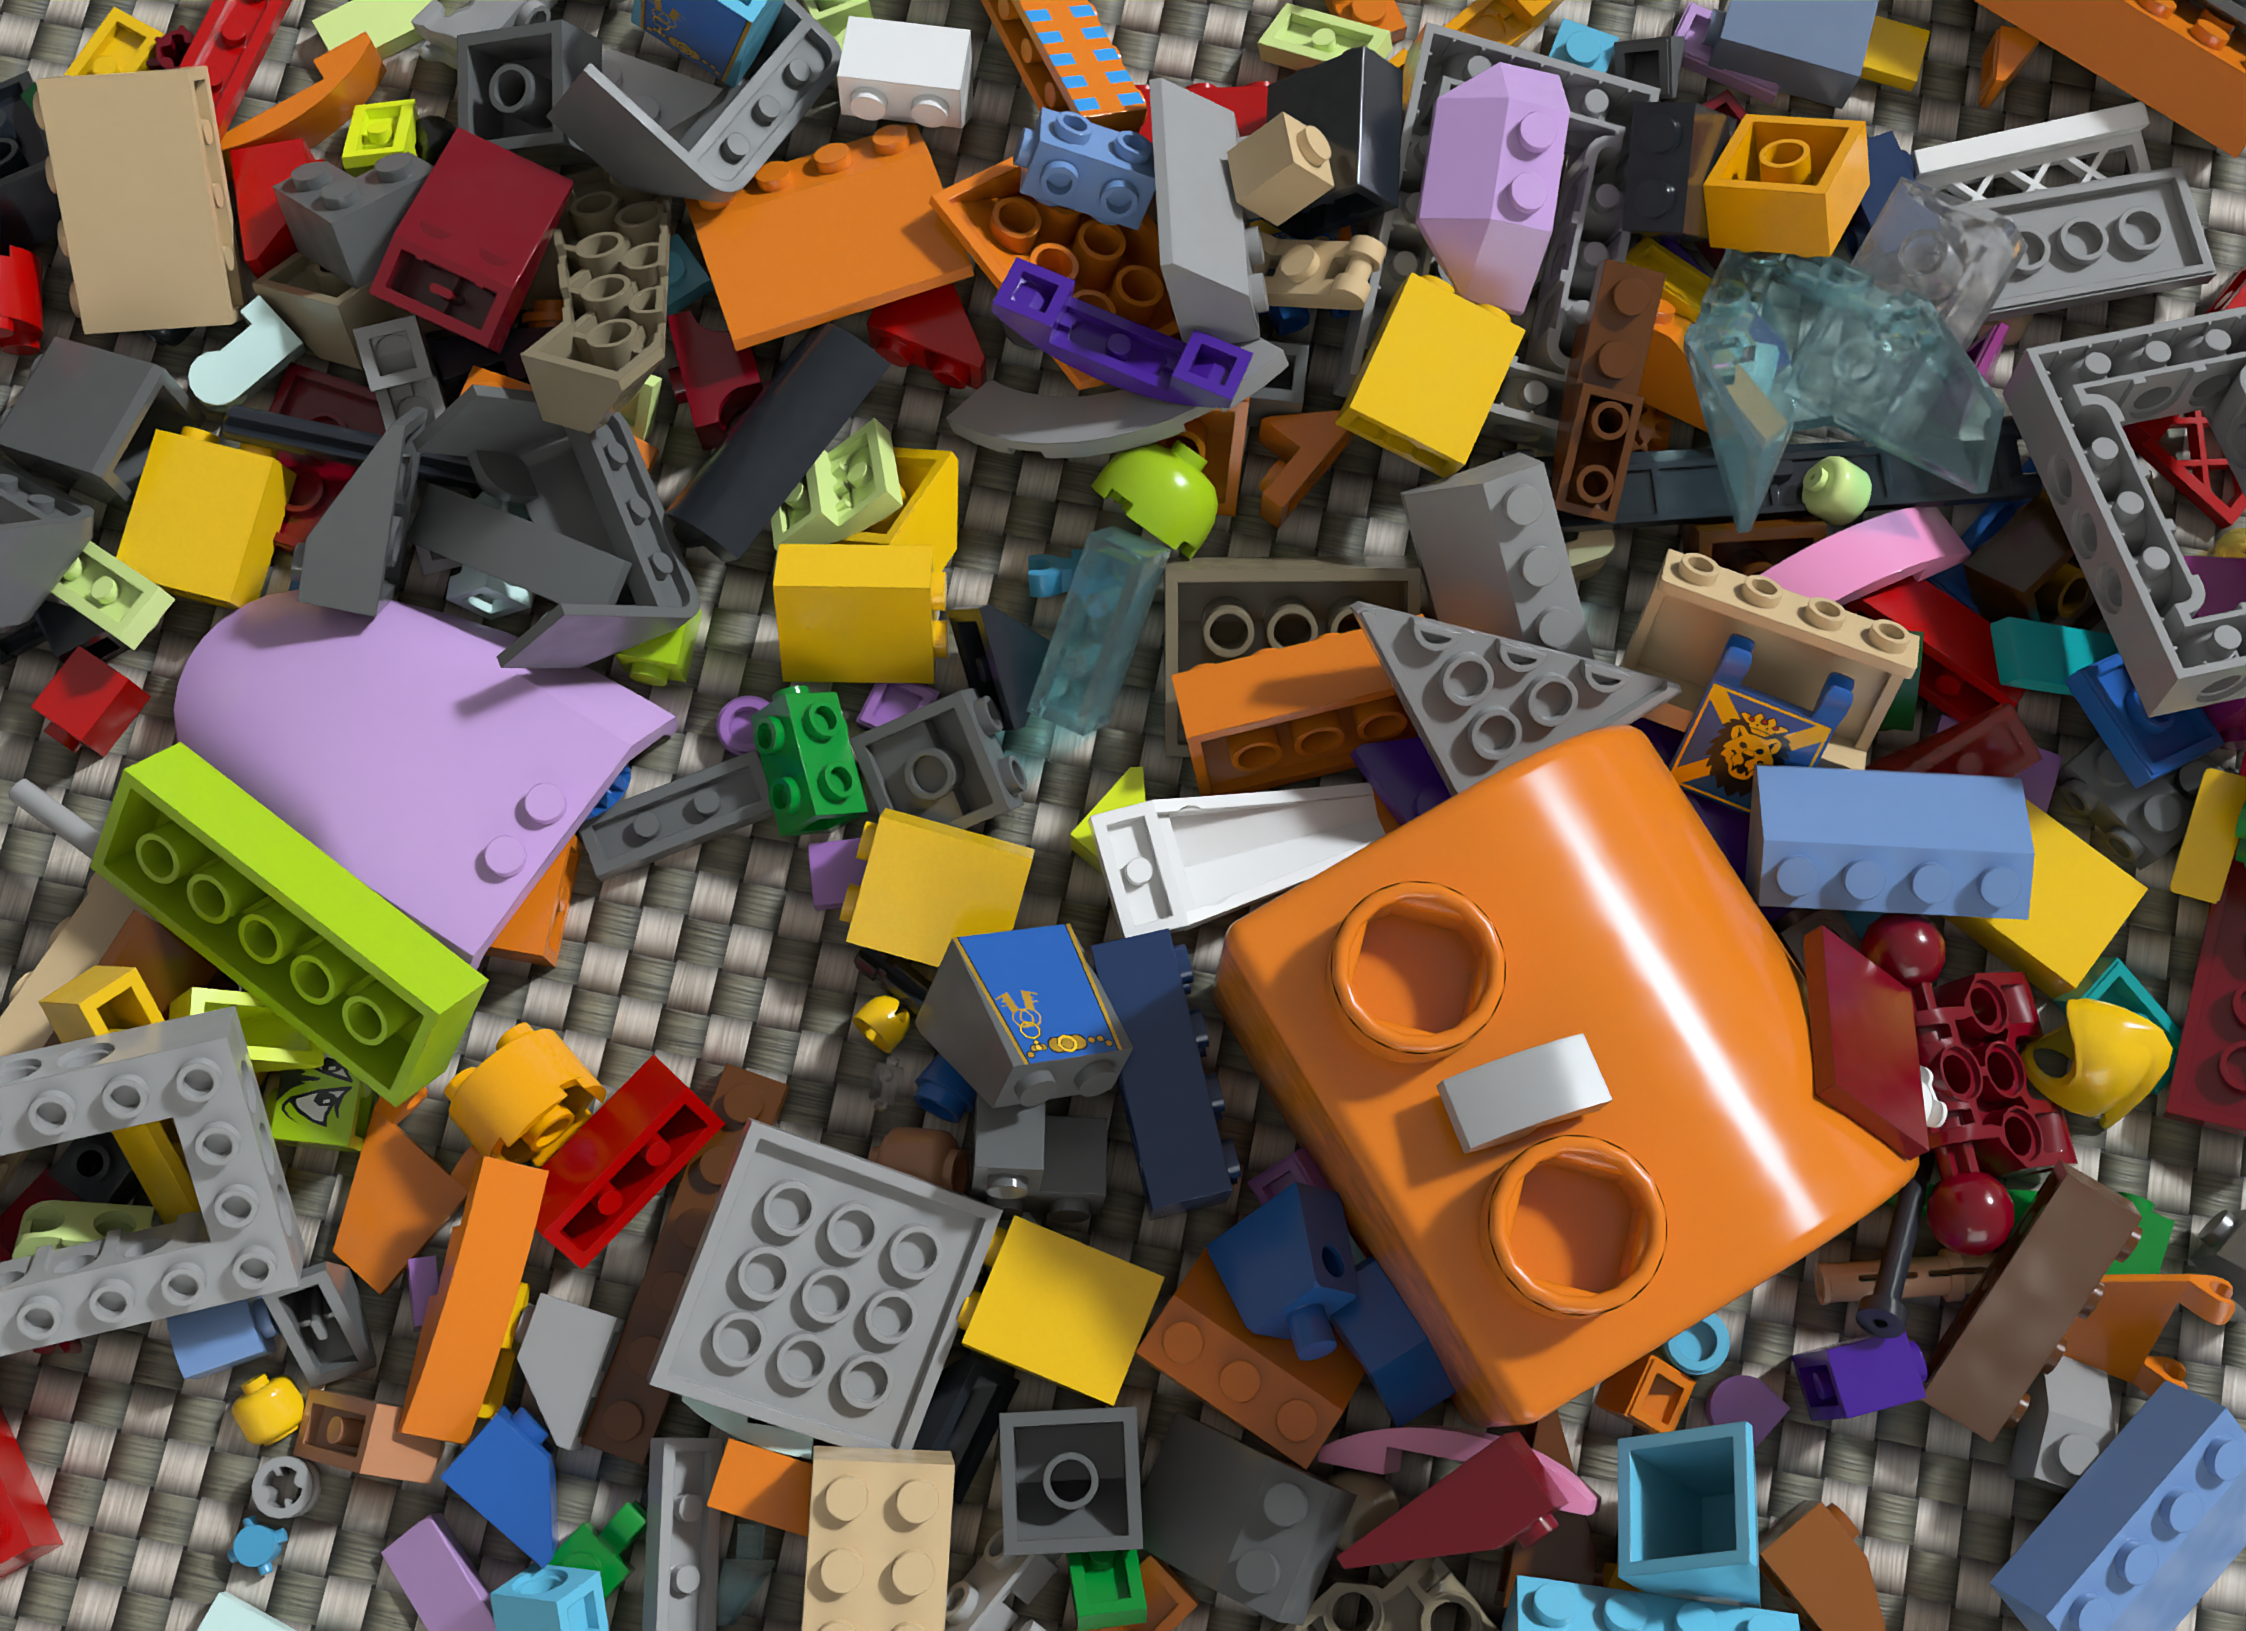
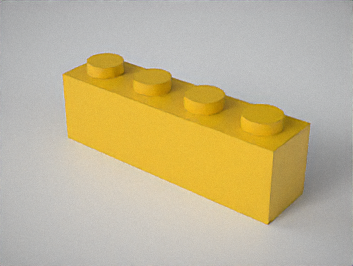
M95 965L38 1001L61 1043L165 1021L136 967ZM173 1117L111 1131L164 1225L176 1222L178 1215L189 1212H201Z

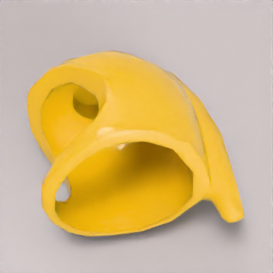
M2068 999L2066 1004L2067 1021L2061 1027L2045 1034L2040 1039L2031 1041L2022 1048L2020 1056L2025 1066L2026 1077L2044 1096L2066 1110L2090 1118L2101 1115L2099 1125L2104 1129H2109L2153 1090L2169 1067L2173 1048L2164 1031L2139 1014L2126 1008L2094 999ZM2040 1048L2058 1051L2073 1061L2072 1067L2061 1078L2051 1077L2036 1065L2033 1051Z

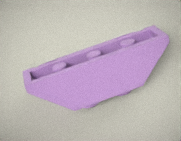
M1499 62L1438 97L1433 106L1416 224L1438 264L1452 282L1456 295L1476 305L1489 304L1508 314L1521 316L1525 311L1553 231L1570 116L1569 105L1559 75Z

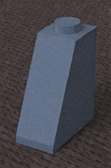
M1728 0L1723 11L1712 10L1704 32L1702 44L1712 47L1708 66L1720 70L1727 69L1777 83V86H1780L1779 92L1843 109L1861 76L1879 0Z

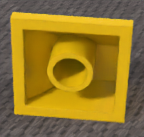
M893 447L903 506L871 527L832 544L933 546L934 572H942L957 550L958 459L953 451Z

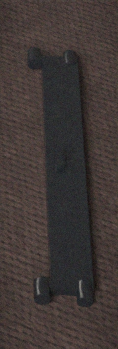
M2009 415L1993 418L1991 427L1993 438L1629 463L1615 523H1607L1557 511L1562 533L1809 516L1812 514L1806 508L1805 503L1802 502L1803 479L1809 469L1820 460L1829 456L1843 457L1869 475L1872 491L1869 503L1863 512L1905 509L1915 506L1924 508L2021 501L2024 498H2038L2042 492V480L2037 472H2022L2017 440H2023L2013 416ZM1532 449L1505 450L1499 452V459L1518 452L1534 458V452ZM1546 469L1551 488L1553 469Z

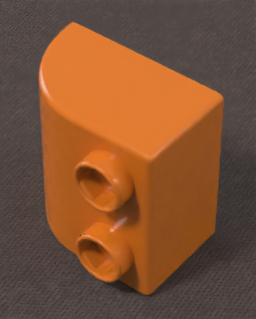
M1610 725L1593 729L1563 740L1509 765L1240 918L1228 928L1225 934L1212 988V998L1216 1007L1301 1148L1306 1147L1331 1191L1338 1192L1340 1195L1346 1224L1367 1258L1372 1256L1378 1262L1428 1337L1456 1392L1450 1398L1462 1418L1475 1428L1525 1425L1539 1421L1769 1280L1857 1223L1903 1188L1915 1176L1919 1167V1156L1910 1161L1902 1157L1880 1139L1816 1096L1806 979L1649 738L1641 730L1630 725ZM1584 1033L1612 1097V1101L1599 1111L1540 1126L1525 1138L1464 1154L1436 1086L1442 1080L1488 1062L1542 1044Z

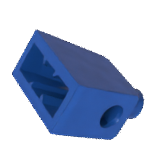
M1294 1182L1207 1244L1206 1247L1245 1326L1254 1334L1286 1340L1292 1339L1298 1358L1309 1361L1322 1358L1336 1349L1337 1343L1328 1317L1356 1299L1359 1285L1340 1195L1335 1191Z

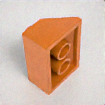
M1205 1247L1135 1352L1136 1357L1278 1455L1303 1470H1307L1343 1414L1365 1374L1362 1364L1343 1345L1336 1330L1333 1328L1332 1331L1337 1343L1336 1349L1322 1358L1309 1361L1298 1358L1292 1339L1286 1340L1252 1333L1245 1326L1208 1253L1207 1247Z

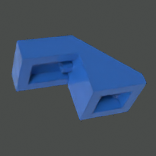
M1370 1256L1355 1265L1359 1285L1356 1299L1330 1315L1329 1319L1343 1345L1362 1364L1388 1416L1398 1427H1401L1456 1392L1428 1337L1378 1262Z

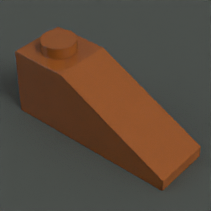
M1803 1500L1758 1539L1759 1571L1794 1614H1798L1799 1621L1807 1631H1886L1868 1558L1854 1541L1860 1536L1858 1529L1850 1518L1835 1504L1830 1503L1826 1507L1822 1501Z

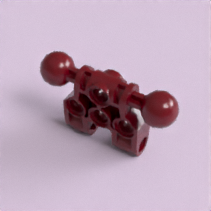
M1886 913L1868 925L1861 942V954L1911 990L1919 1064L1932 1072V1088L1937 1100L1945 1103L1947 1107V1117L1943 1125L1939 1128L1927 1127L1929 1151L1926 1153H1935L1941 1180L1933 1186L1927 1200L1926 1222L1935 1239L1951 1252L1966 1256H1982L2005 1243L2014 1226V1203L2005 1186L1997 1181L1998 1179L2051 1172L2059 1159L2070 1166L2078 1165L2063 1107L2057 1105L2051 1099L2036 1100L2032 1098L2026 1088V1070L2021 1056L2016 1050V1045L2044 1037L2026 972L1975 973L1932 988L1931 983L1938 979L1946 954V942L1937 925L1921 914Z

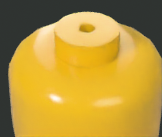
M262 1372L240 1386L244 1394L235 1400L231 1407V1413L249 1443L268 1446L283 1439L300 1427L306 1403L291 1376L280 1374L269 1380L266 1373Z

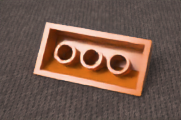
M1362 629L1341 634L1327 633L1312 641L1280 649L1265 648L1256 651L1251 656L1218 664L1204 663L1194 666L1189 671L1171 675L1200 797L1253 793L1356 768L1357 765L1349 754L1362 744L1419 737Z

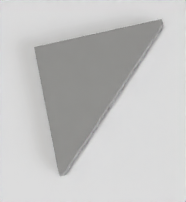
M1360 601L1350 606L1451 797L1509 765L1563 740L1600 727L1629 725L1683 693L1679 684L1669 678Z

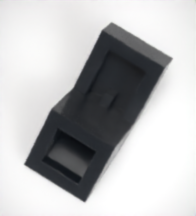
M47 600L42 603L28 622L17 625V629L13 632L0 633L1 665L48 641L55 657L62 663L68 660L78 646H81L104 663L131 649L71 606Z

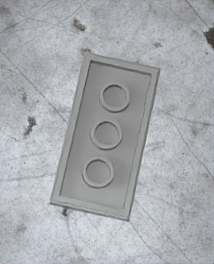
M2182 165L1950 205L1944 214L1976 324L2208 284L2217 275Z

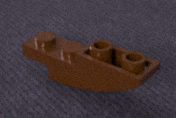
M1604 259L1598 263L1585 323L1577 326L1561 404L1551 487L1557 511L1607 523H1615L1644 402V397L1638 396L1666 278L1665 273L1610 259Z

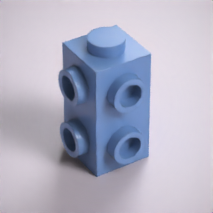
M1045 107L1041 108L1034 129L1031 130L1024 127L1020 133L1013 157V165L1021 167L1020 193L1031 196L1039 203L1047 206H1063L1091 215L1103 224H1119L1135 230L1139 229L1156 190L1152 142L1133 131L1118 132L1091 123L1084 116L1075 112H1057Z

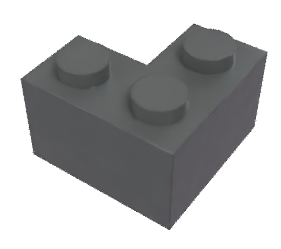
M410 152L387 155L376 162L374 169L356 178L326 160L323 162H310L294 169L290 178L272 186L298 252L356 289L372 282L396 229L434 167Z
M977 1093L972 1132L970 1197L1002 1209L1003 1212L999 1220H1013L1014 1215L1022 1217L1023 1212L1050 1213V1217L1053 1220L1067 1223L1083 1222L1088 1220L1090 1215H1101L1106 1197L1108 1118L1045 1116V1102L1029 1107L1017 1104L992 1108Z

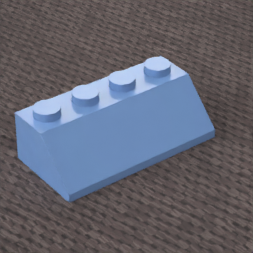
M1754 764L1745 887L1758 906L2029 919L2035 853L2021 778Z

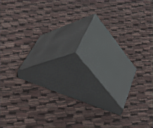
M326 1261L302 1269L299 1287L261 1295L311 1388L377 1367V1358L354 1272L350 1267Z

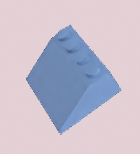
M2165 1380L1989 1584L2028 1631H2174L2246 1546V1433L2225 1406Z

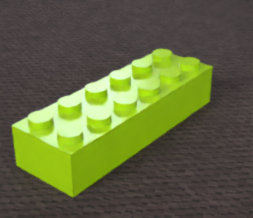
M182 742L170 746L123 770L90 864L92 870L394 1107H398L446 1072L489 981L486 977Z

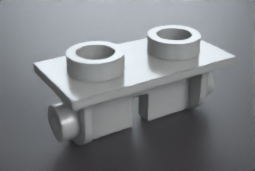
M1003 1528L990 1538L983 1556L965 1578L954 1584L947 1591L945 1631H1008L1019 1616L1003 1602L1005 1598L1012 1592L1029 1605L1051 1576L1058 1571L1059 1567L1055 1562L1063 1553L1004 1556Z

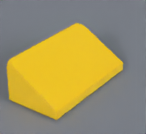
M2213 768L2205 770L2170 882V890L2173 893L2214 904L2220 901L2239 838L2235 837V829L2242 806L2246 801V777Z

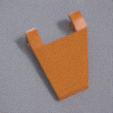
M426 1086L398 1107H394L382 1096L376 1102L332 1251L380 1295H384L407 1269L408 1259L417 1258L466 1201L475 1160L482 1156L472 1144L450 1173L397 1126L427 1097L428 1090Z
M2201 1274L2104 1275L2100 1282L2105 1285V1289L2096 1308L2085 1319L2077 1316L2063 1336L2067 1340V1347L2063 1355L2130 1382L2150 1397L2165 1380L2188 1390L2187 1384L2183 1382L2186 1376V1368L2182 1363L2168 1357L2148 1355L2178 1302L2205 1321L2216 1325L2226 1324L2235 1311V1303L2230 1299L2233 1295V1286L2222 1278Z

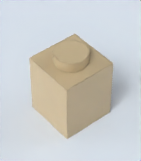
M1281 112L1226 152L1236 203L1276 226H1279L1335 187L1329 163L1331 149L1325 136L1316 127L1306 126L1285 112Z

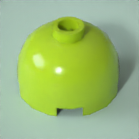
M1178 439L1171 449L1154 442L1145 446L1117 452L1091 484V487L1103 498L1108 500L1110 497L1120 504L1121 509L1126 512L1129 518L1174 550L1179 549L1189 559H1192L1201 547L1215 523L1218 508L1215 487L1201 472L1208 461Z

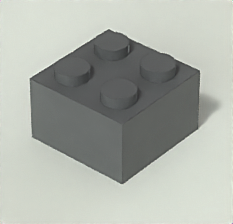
M562 19L457 35L458 127L545 168L596 162L546 116L590 62L602 73V40Z

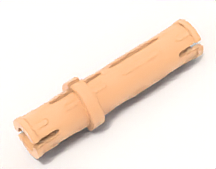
M1940 1249L1938 1256L1912 1257L1902 1298L1943 1296L1947 1302L1963 1301L1965 1294L1972 1293L1998 1252H1991L1982 1256H1966L1951 1252L1948 1249ZM1881 1259L1840 1263H1815L1814 1287L1819 1304L1828 1305L1835 1302L1860 1301L1864 1296L1873 1294L1876 1281L1861 1282L1859 1280L1877 1279ZM1962 1273H1976V1274L1966 1275V1274H1962ZM1931 1275H1938V1276H1940V1277H1930V1276H1931Z

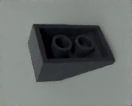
M29 71L0 83V255L9 257L10 245L27 250L29 247L58 236V223L62 219L58 195L51 191L46 178L45 163L47 157L50 156L46 132L39 127L33 111L20 96L34 82Z

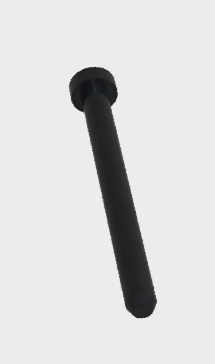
M1926 1153L1919 1156V1167L1915 1176L1899 1190L1873 1294L1864 1296L1859 1302L1855 1317L1856 1322L1864 1331L1874 1336L1895 1338L1905 1332L1909 1313L1907 1308L1901 1303V1298L1936 1159L1935 1153Z

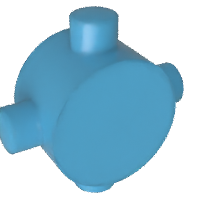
M256 1515L249 1516L242 1520L244 1528L235 1537L233 1548L227 1551V1555L231 1563L239 1561L245 1566L257 1567L260 1576L266 1575L273 1571L271 1563L279 1556L282 1543L288 1541V1534L284 1528L277 1530L271 1525L258 1524Z

